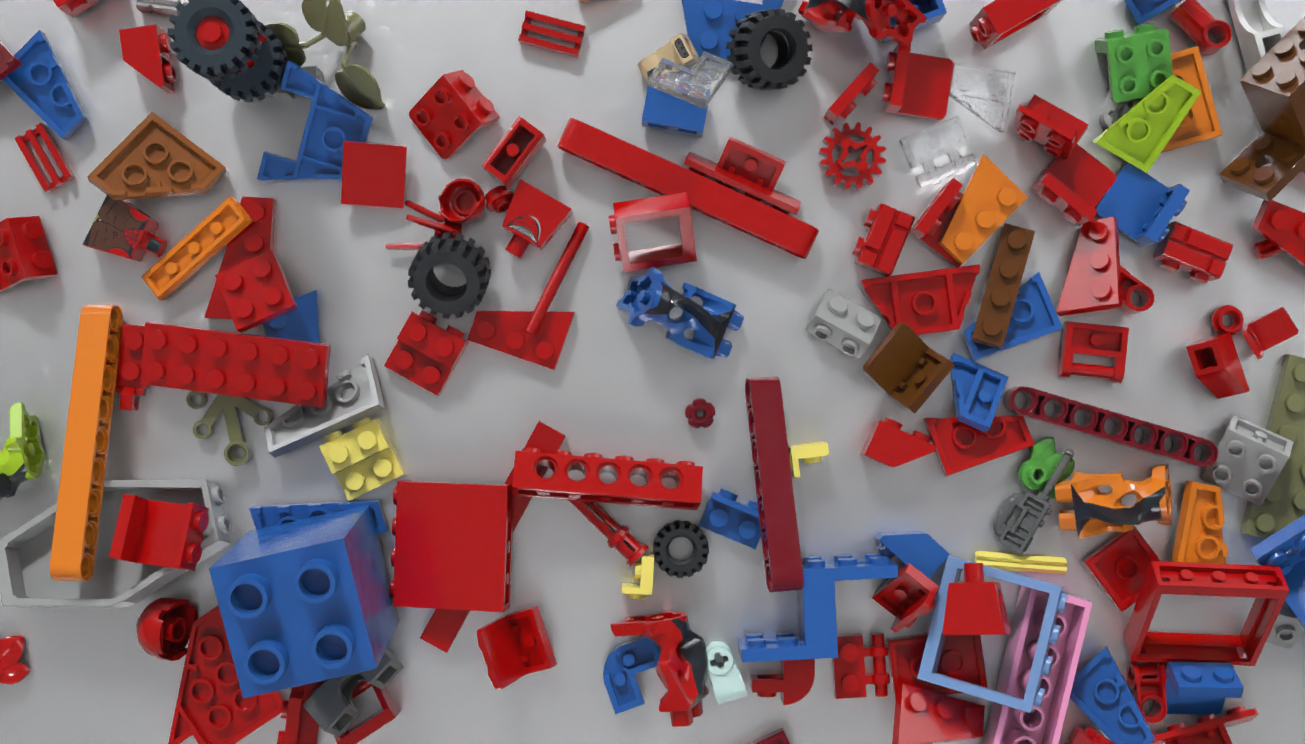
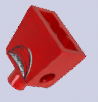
M520 179L502 225L505 230L514 234L505 250L519 259L522 258L529 244L542 251L571 217L572 209Z

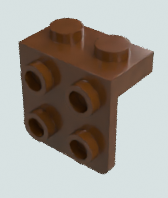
M899 322L865 362L863 371L892 399L915 414L953 369L954 365L949 359L929 348L907 324Z

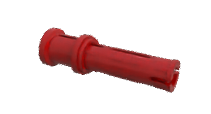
M568 500L608 539V546L615 548L627 560L626 564L629 567L649 548L646 544L642 545L629 532L630 528L624 524L620 526L597 502ZM585 504H587L604 521V523Z

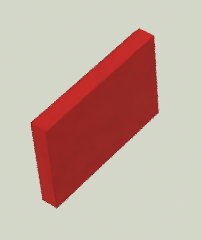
M928 633L886 639L895 701L896 688L901 684L943 695L963 693L917 679ZM946 635L937 673L988 688L981 635Z

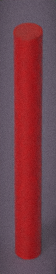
M578 222L524 329L526 333L532 336L536 335L589 229L588 225Z

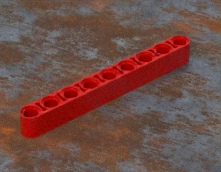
M569 118L557 144V147L562 151L661 196L687 192L692 210L799 258L807 259L819 230L810 224L577 119Z

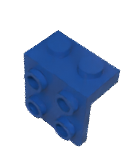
M1127 163L1122 166L1116 175V179L1096 205L1095 209L1098 211L1096 216L1101 219L1115 217L1118 221V230L1141 246L1159 243L1170 230L1168 223L1172 217H1177L1187 205V201L1184 199L1190 190L1181 184L1168 188L1141 169Z
M1168 662L1166 669L1167 714L1218 715L1223 710L1225 698H1242L1244 687L1232 663Z

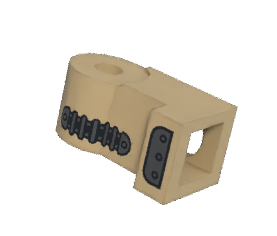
M680 33L670 39L669 43L656 50L657 52L645 57L637 65L647 84L655 85L656 81H666L701 61L689 37Z

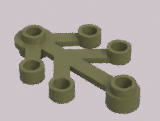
M191 391L186 398L188 406L193 409L205 407L208 403L207 393ZM195 394H199L202 398L199 405H195L193 402ZM217 394L201 421L194 424L193 433L199 439L210 438L214 433V424L223 411L230 443L224 450V457L233 466L244 465L250 461L252 449L243 440L237 408L253 417L254 422L260 426L270 424L274 420V413L270 408L259 407L247 398ZM263 410L268 413V420L266 422H262L259 419V414ZM202 424L208 427L206 435H202L199 431V427ZM239 447L245 451L242 459L236 456V449Z

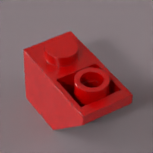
M157 25L119 30L123 61L167 93H174L173 83L177 81V74L174 65L170 62L169 52H172L169 43L172 41L168 33Z
M1230 332L1199 340L1186 347L1196 377L1217 399L1250 391Z
M886 417L884 422L875 420L860 454L894 468L935 452L937 446L929 443L931 437L916 430L913 431L912 435L901 430L903 426L901 423Z

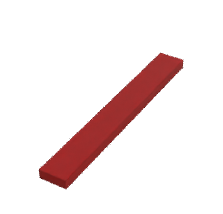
M538 421L524 448H537L541 453L553 454L554 451L559 450L566 435ZM514 467L504 484L513 483ZM548 467L539 468L536 471L537 474L543 478ZM514 495L513 532L532 497ZM435 609L420 639L447 653L470 611Z

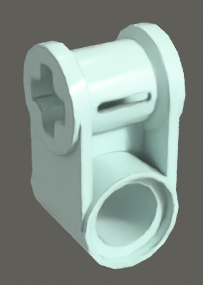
M719 640L709 643L706 647L708 673L718 705L747 696V690L739 668L737 669L729 646ZM716 652H720V655L723 656V662L717 663L716 659H714Z

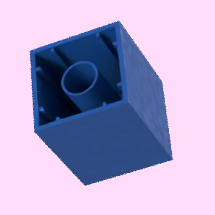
M370 505L264 527L259 530H251L209 568L243 698L377 669L400 622L397 608L393 607V598L389 594L390 580Z

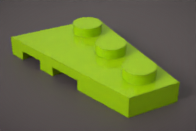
M1171 75L1094 139L1093 142L1148 173L1202 91L1177 76Z

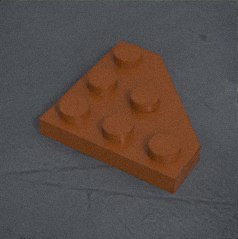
M151 112L87 178L90 183L113 200L206 194L226 173V167Z

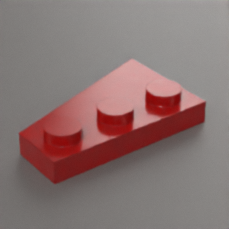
M477 311L467 340L555 370L575 312L547 311L536 335L532 336L526 333L524 329L533 311Z
M994 416L990 429L986 433L958 421L957 417L923 419L932 444L937 446L935 452L945 477L1035 445L1024 416Z
M901 684L896 688L892 744H929L983 737L985 706Z

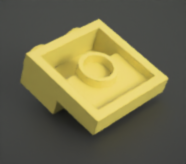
M369 417L352 424L354 430L345 434L338 430L325 436L326 443L319 446L331 473L336 475L348 501L406 474L380 419L371 421Z

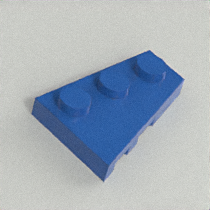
M39 30L15 54L23 64L2 80L62 139L67 141L83 125L88 117L45 33Z
M1106 646L1075 675L1070 699L1115 744H1150L1155 740V737L1110 650Z

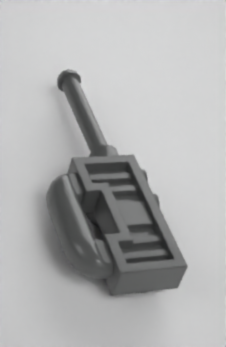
M1072 449L1064 451L1062 459L1044 490L1040 491L1037 496L1026 491L1025 495L1014 493L1006 499L993 523V529L995 534L1000 537L998 539L1000 543L1021 555L1027 551L1039 527L1042 528L1044 525V517L1046 515L1049 516L1052 511L1050 509L1051 504L1048 503L1051 498L1049 495L1071 457H1074ZM1018 506L1023 511L1013 528L1006 524Z

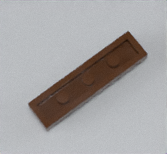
M1007 223L1004 224L970 341L998 349L1003 347L1035 231Z

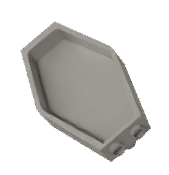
M207 479L105 480L95 568L92 578L86 582L55 581L50 575L56 503L0 539V595L2 606L17 608H125L141 602L189 570L124 562L109 558L123 494L136 495L148 500L186 505L188 502H192L209 508V522L203 533L201 542L202 555L197 563L198 565L231 544L229 534L232 532L229 518L224 513L225 494L219 484Z

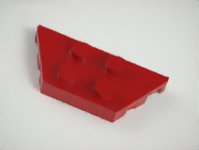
M980 264L860 280V285L891 331L899 322L907 324L917 335L959 330L964 318L966 305L969 303L972 295L971 290L974 281L980 271Z

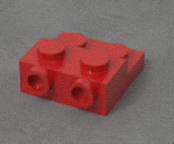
M421 310L419 314L411 312L384 366L429 392L440 396L469 342L462 339L465 333L450 325L444 329L435 324L438 318L424 310Z

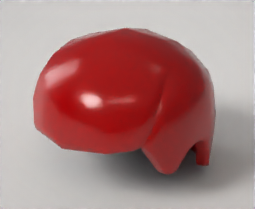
M456 179L446 185L441 195L438 196L440 203L439 214L452 224L469 225L474 223L482 216L485 209L484 192L481 186L470 179Z

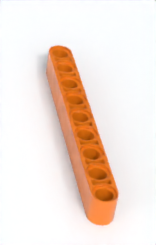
M85 305L80 314L50 558V575L55 581L86 582L92 578L94 573L121 328L123 324L122 310L118 305Z

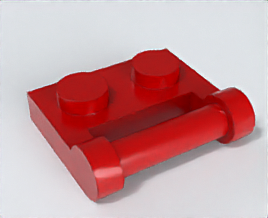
M1065 321L1061 357L1058 363V376L1068 378L1070 375L1110 379V382L1122 383L1125 373L1129 328ZM1073 355L1111 357L1113 361L1111 367L1073 363Z

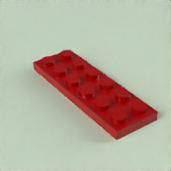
M151 321L145 322L140 384L322 408L326 406L331 345Z

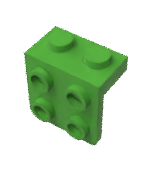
M1154 23L1135 26V32L1124 34V29L1105 32V38L1094 40L1095 51L1107 54L1110 94L1114 102L1119 103L1145 98L1173 75L1169 29L1155 28Z

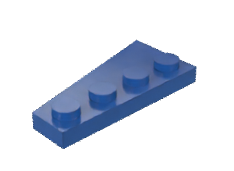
M380 500L262 505L249 508L255 528L259 530L264 527L370 505L377 534L389 530Z

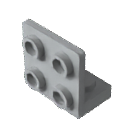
M1233 414L1217 447L1218 458L1214 464L1206 467L1202 479L1256 505H1262L1288 461L1294 442Z

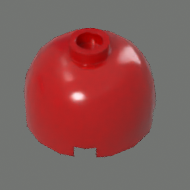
M164 597L154 600L146 606L136 624L138 642L146 653L167 661L180 660L186 655L187 648L185 646L190 638L192 624L198 619L195 606L189 605L188 599Z

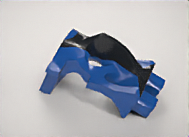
M651 267L644 276H630L627 290L623 298L616 305L630 312L628 324L640 327L650 320L659 323L667 330L665 338L689 351L714 359L715 356L726 358L729 356L732 342L723 339L727 328L737 331L744 320V316L735 310L736 304L688 283L683 284L684 292L682 295L673 290L664 280L660 270ZM694 296L699 297L703 301V305L700 306L691 298ZM675 307H680L683 311L682 315L671 319L670 311ZM686 329L693 331L692 338H685L684 331Z

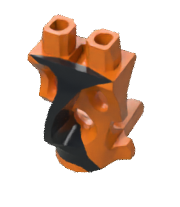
M1169 464L1156 466L1152 469L1151 477L1139 482L1124 480L1122 473L1087 474L1074 472L1071 480L1056 483V501L1073 502L1074 510H1060V530L1077 531L1078 538H1086L1107 532H1127L1133 530L1134 525L1148 521H1157L1158 524L1165 526L1172 525V490ZM1100 485H1108L1112 490L1108 493H1103L1099 491L1098 487ZM1125 495H1135L1137 501L1134 505L1127 507L1122 504L1121 499Z

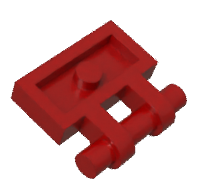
M861 633L837 635L838 658H832L835 699L867 697L866 685L869 684L875 685V696H888L887 684H890V674L886 672L885 656H888V645L884 643V633H872V645H863V635ZM871 656L873 657L874 672L865 673L864 657Z

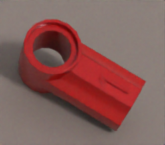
M1185 0L1169 15L1194 41V47H1199L1200 54L1209 56L1215 54L1231 40L1232 30L1230 26L1224 21L1216 20L1196 0ZM1208 32L1213 33L1217 37V44L1212 43L1208 39Z

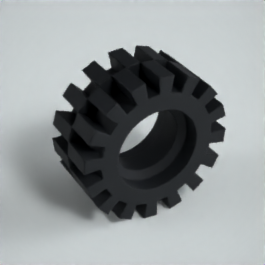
M676 520L670 524L667 523L658 531L653 543L655 561L662 571L664 570L671 577L683 578L684 576L691 577L695 572L702 570V566L708 560L709 546L706 535L696 524L686 520ZM678 537L689 539L693 545L692 555L683 561L674 559L669 553L670 543Z

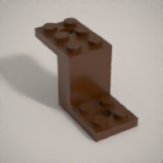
M1305 16L1240 79L1263 132L1219 174L1224 183L1269 202L1305 168ZM1273 163V164H1272L1271 166H1269V167H1268V166H1264V165H1266V164Z

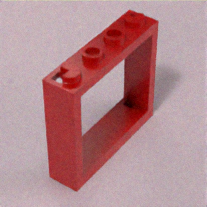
M1151 561L1123 636L1130 661L1167 663L1210 662L1255 666L1290 591L1280 566ZM1162 594L1255 598L1240 635L1148 632Z

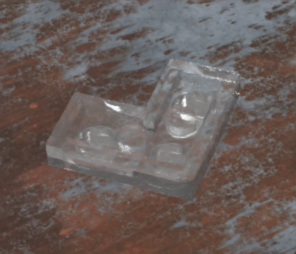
M705 51L692 69L662 58L650 74L648 86L705 109L731 72L732 62Z

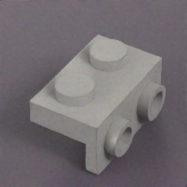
M828 288L813 318L807 325L806 331L813 334L817 339L837 347L843 353L859 359L870 346L882 317Z

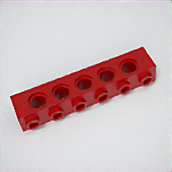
M523 448L522 451H515L512 495L697 510L701 504L703 466H695V463L691 461H678L676 464H668L658 458H649L644 462L633 461L634 458L630 456H616L615 459L603 458L598 453L574 456L571 452L565 450H556L553 454L541 453L537 448ZM541 467H548L554 474L550 478H542L536 471ZM571 470H580L585 478L580 481H574L568 476V473ZM609 472L614 475L616 481L610 484L604 483L599 475ZM641 475L645 478L646 484L644 486H636L632 483L630 477ZM670 477L675 480L677 487L674 489L666 488L661 480Z

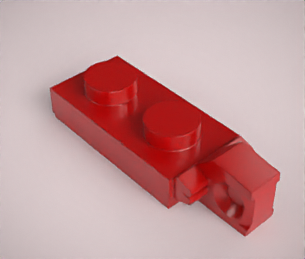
M122 324L116 377V393H121V410L138 411L140 395L146 396L147 388H150V385L140 384L145 326Z

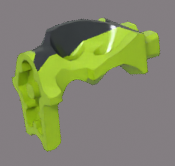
M22 402L15 403L9 408L10 437L5 440L6 444L0 452V500L15 496L21 483L38 478L41 475L44 461L47 460V454L41 444L39 418L36 415L30 416Z

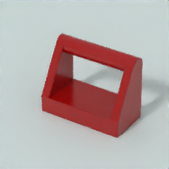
M363 681L356 686L352 699L373 687L382 709L348 731L346 729L341 736H334L337 744H357L397 717L401 710L386 687L381 690L368 681Z

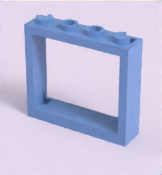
M947 556L917 679L1032 713L1035 710V706L1041 707L1042 699L1044 698L1045 688H1041L1040 685L1043 675L1049 676L1053 657L1048 656L1050 644H1056L1058 641L1061 626L1056 625L1058 612L1064 613L1068 594L1063 593L1065 586L983 564L984 576L1050 593L1025 696L1022 699L937 673L946 635H943V623L949 583H959L962 570H964V563H976L954 556Z

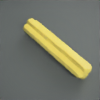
M976 551L974 556V562L983 563L984 565L1002 570L1061 575L1066 574L1067 559L1063 557Z

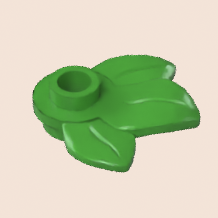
M1045 437L1036 442L1031 447L1029 460L1019 467V481L1027 489L1042 492L1064 454H1056L1053 437ZM1072 457L1057 483L1067 479L1072 474L1075 467V460ZM1036 470L1037 475H1036V478L1034 479L1033 473H1034V471ZM1055 486L1049 495L1052 499L1056 498Z

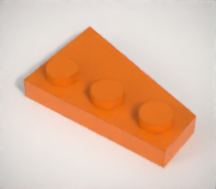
M1186 480L1171 562L1226 564L1225 557L1228 556L1227 544L1223 543L1222 526L1225 524L1221 487Z

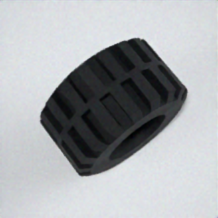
M784 9L757 11L745 15L746 18L740 19L736 23L738 28L731 29L729 36L733 38L732 41L726 44V49H730L731 55L726 56L727 62L733 63L734 66L730 70L733 75H740L738 78L739 82L748 84V87L752 89L787 88L788 85H794L798 82L797 77L804 76L807 71L804 65H810L812 59L808 57V52L813 50L812 44L808 45L807 41L808 38H811L809 31H803L802 29L805 26L802 20L795 21L796 15L792 12L785 13ZM767 32L774 37L778 46V56L771 68L763 62L760 55V43Z
M451 232L444 233L441 238L435 235L431 237L429 243L426 241L414 257L408 271V276H410L408 287L414 288L411 293L413 299H420L418 306L423 310L426 307L431 309L429 314L436 316L437 313H442V318L449 319L451 314H454L456 318L463 316L464 311L469 314L474 311L476 305L479 306L491 277V269H488L490 261L488 257L483 258L485 250L482 246L476 248L474 246L476 241L472 238L469 241L463 240L464 235L459 233L454 238L451 237ZM439 264L454 265L463 272L467 283L459 287L447 286L437 279L433 267Z

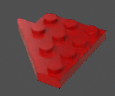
M219 605L192 624L168 744H179L191 735L194 736L198 744H235L281 713L283 699L286 700L280 690L243 698Z

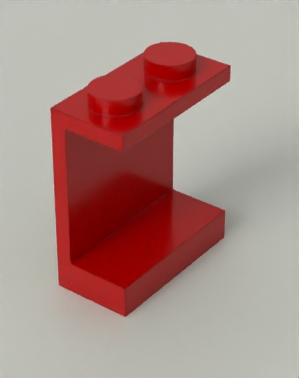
M123 494L109 558L124 562L195 571L202 555L201 542L209 522V508L192 502H188L186 505L148 500L136 495Z

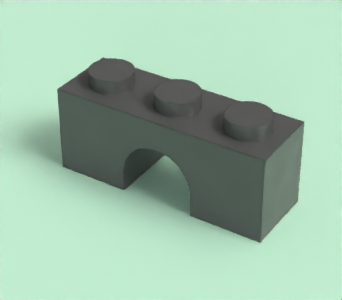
M386 648L377 669L326 680L310 694L303 707L325 732L339 737L360 715V712L352 703V694L356 686L363 681H368L370 684L383 690L404 666Z

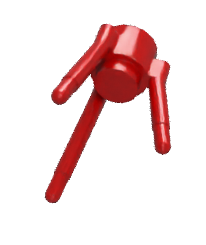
M409 200L404 202L407 207L438 221L435 223L412 215L406 216V220L434 229V236L438 235L441 238L444 233L451 232V237L455 238L457 233L461 234L463 225L452 224L441 215ZM388 243L385 245V248L388 250H419L424 243Z

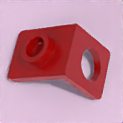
M1280 307L1245 325L1242 334L1257 359L1263 357L1265 350L1297 335L1299 330L1286 309Z

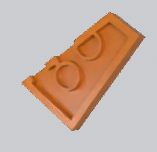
M1198 46L1171 53L1173 75L1202 92L1161 153L1223 135Z
M984 154L980 156L977 167L965 187L964 194L939 241V244L960 265L1028 198Z

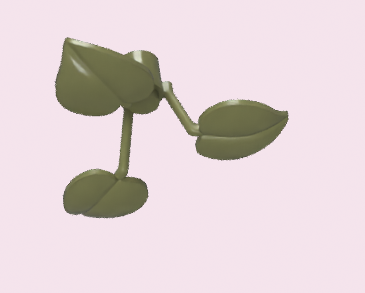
M303 0L302 13L305 20L312 29L321 32V34L306 42H300L298 33L288 24L272 22L266 25L284 45L283 50L288 56V60H284L285 64H287V61H291L301 67L306 61V56L302 49H306L326 37L337 46H347L348 48L341 62L343 70H339L335 74L339 90L350 102L359 107L377 110L386 106L382 101L379 85L371 72L359 64H348L353 49L358 46L355 39L365 31L366 26L364 20L357 13L348 11L344 14L340 0Z

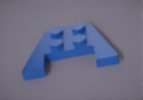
M682 0L687 36L701 59L727 62L726 56L731 55L730 49H726V44L733 39L729 34L731 29L738 28L736 23L740 19L746 18L745 15L769 9H781L784 0H763L762 4L736 0ZM768 32L763 36V38H762V40H761V43H760V48H761V46H762V44H763V42H764V40H765V38H766Z
M287 61L280 89L311 98L312 103L297 160L265 151L257 179L261 181L279 179H342L343 142H367L373 117L294 62Z

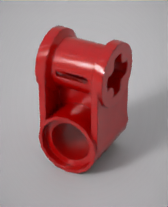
M1120 266L1122 308L1119 309L1128 314H1136L1148 310L1154 303L1153 290ZM1133 291L1141 296L1139 307L1131 303L1130 296Z
M1128 662L1126 668L1128 686L1143 716L1149 723L1161 722L1167 715V676L1163 662L1137 665L1135 662ZM1152 700L1153 708L1149 713L1145 714L1143 705L1146 701Z

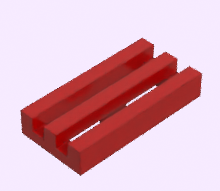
M526 10L518 41L523 44L578 58L586 26ZM531 21L576 32L578 34L577 36H574L563 32L547 29L544 27L532 25ZM528 32H533L575 43V46L571 48L527 35Z
M39 123L34 130L29 129L25 131V135H18L14 138L45 192L49 193L75 178L45 124ZM41 135L64 176L59 177L37 139L38 136ZM29 141L34 147L36 153L38 154L41 162L43 163L45 169L47 170L53 182L50 183L48 177L46 176L44 170L42 169L40 163L38 162L36 156L28 144Z

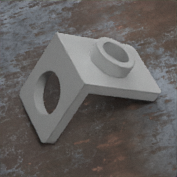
M1284 604L1266 643L1291 648L1305 629Z

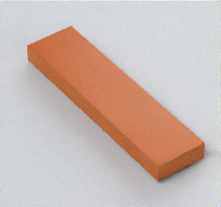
M229 196L141 276L158 300L165 301L253 220L237 199Z

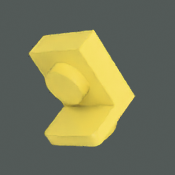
M821 441L788 446L791 476L793 478L801 477L798 459H803L804 464L822 462L821 456L829 455L828 443Z
M643 553L642 561H635L634 580L641 581L640 584L622 583L621 593L627 594V598L643 600L646 599V595H652L654 554Z

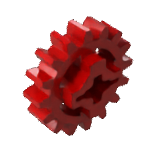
M859 122L856 123L853 129H850L848 123H844L842 132L835 127L831 131L833 139L826 136L822 141L828 147L820 148L818 154L825 156V159L819 162V167H827L828 170L823 176L827 178L832 175L835 178L833 186L843 182L844 190L846 191L850 188L851 184H854L856 190H860L863 185L862 181L869 186L874 182L871 174L877 177L882 174V171L877 166L886 163V159L880 157V154L886 150V147H878L877 143L881 139L880 135L870 136L872 127H868L864 132L861 130V123ZM849 137L859 138L863 140V142L860 143L851 141ZM836 145L839 155L838 159L833 163L832 152ZM862 150L856 161L851 160L842 164L849 153H857ZM871 151L872 163L870 168H868L869 165L866 162L867 153ZM843 170L853 172L855 176H847L842 174L841 172Z

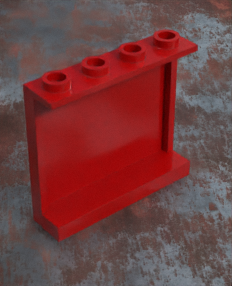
M407 479L397 481V486L393 490V503L397 505L396 517L392 521V535L395 536V548L392 549L390 558L391 566L394 567V579L391 580L389 588L390 597L393 598V607L504 612L508 610L511 601L514 514L512 484L424 482Z

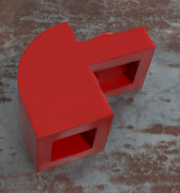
M815 659L782 660L781 674H750L752 693H757L759 697H775L776 693H781L783 705L800 701L812 688L815 678Z

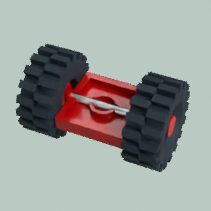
M188 0L189 3L186 6L181 2L177 4L175 8L180 13L178 16L171 14L169 21L175 26L174 29L168 28V36L174 40V42L169 44L171 49L178 54L176 57L181 63L196 74L208 79L221 92L237 101L242 99L245 102H253V98L261 101L266 99L265 93L269 92L273 95L277 91L274 86L276 83L281 85L283 79L281 74L285 72L286 68L284 60H288L287 53L283 50L284 45L269 28L256 19L254 14L241 1Z

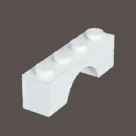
M1227 0L1248 72L1287 34L1285 26L1278 24L1272 18L1265 0Z

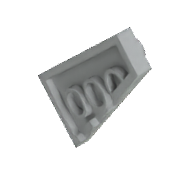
M367 354L359 360L361 364L349 372L346 369L336 376L338 380L327 388L325 407L319 408L304 405L300 407L295 405L265 426L268 453L276 458L385 410L374 359Z

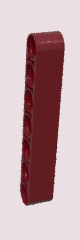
M778 376L746 378L745 397L767 588L769 592L802 590L803 569L780 380Z
M1018 386L1009 388L1003 396L1004 407L1013 414L1176 462L1208 467L1214 464L1218 458L1217 446L1208 439L1041 390ZM1019 392H1022L1026 397V404L1021 409L1014 402V398ZM1048 401H1052L1056 407L1052 417H1048L1044 411V406ZM1078 410H1082L1085 414V421L1081 426H1078L1074 420V415ZM1110 418L1113 420L1115 427L1113 432L1108 435L1105 432L1104 424ZM1138 427L1144 432V438L1140 443H1137L1134 438V432ZM1168 436L1174 442L1169 452L1164 447V441ZM1198 445L1203 450V455L1199 460L1194 456V450Z

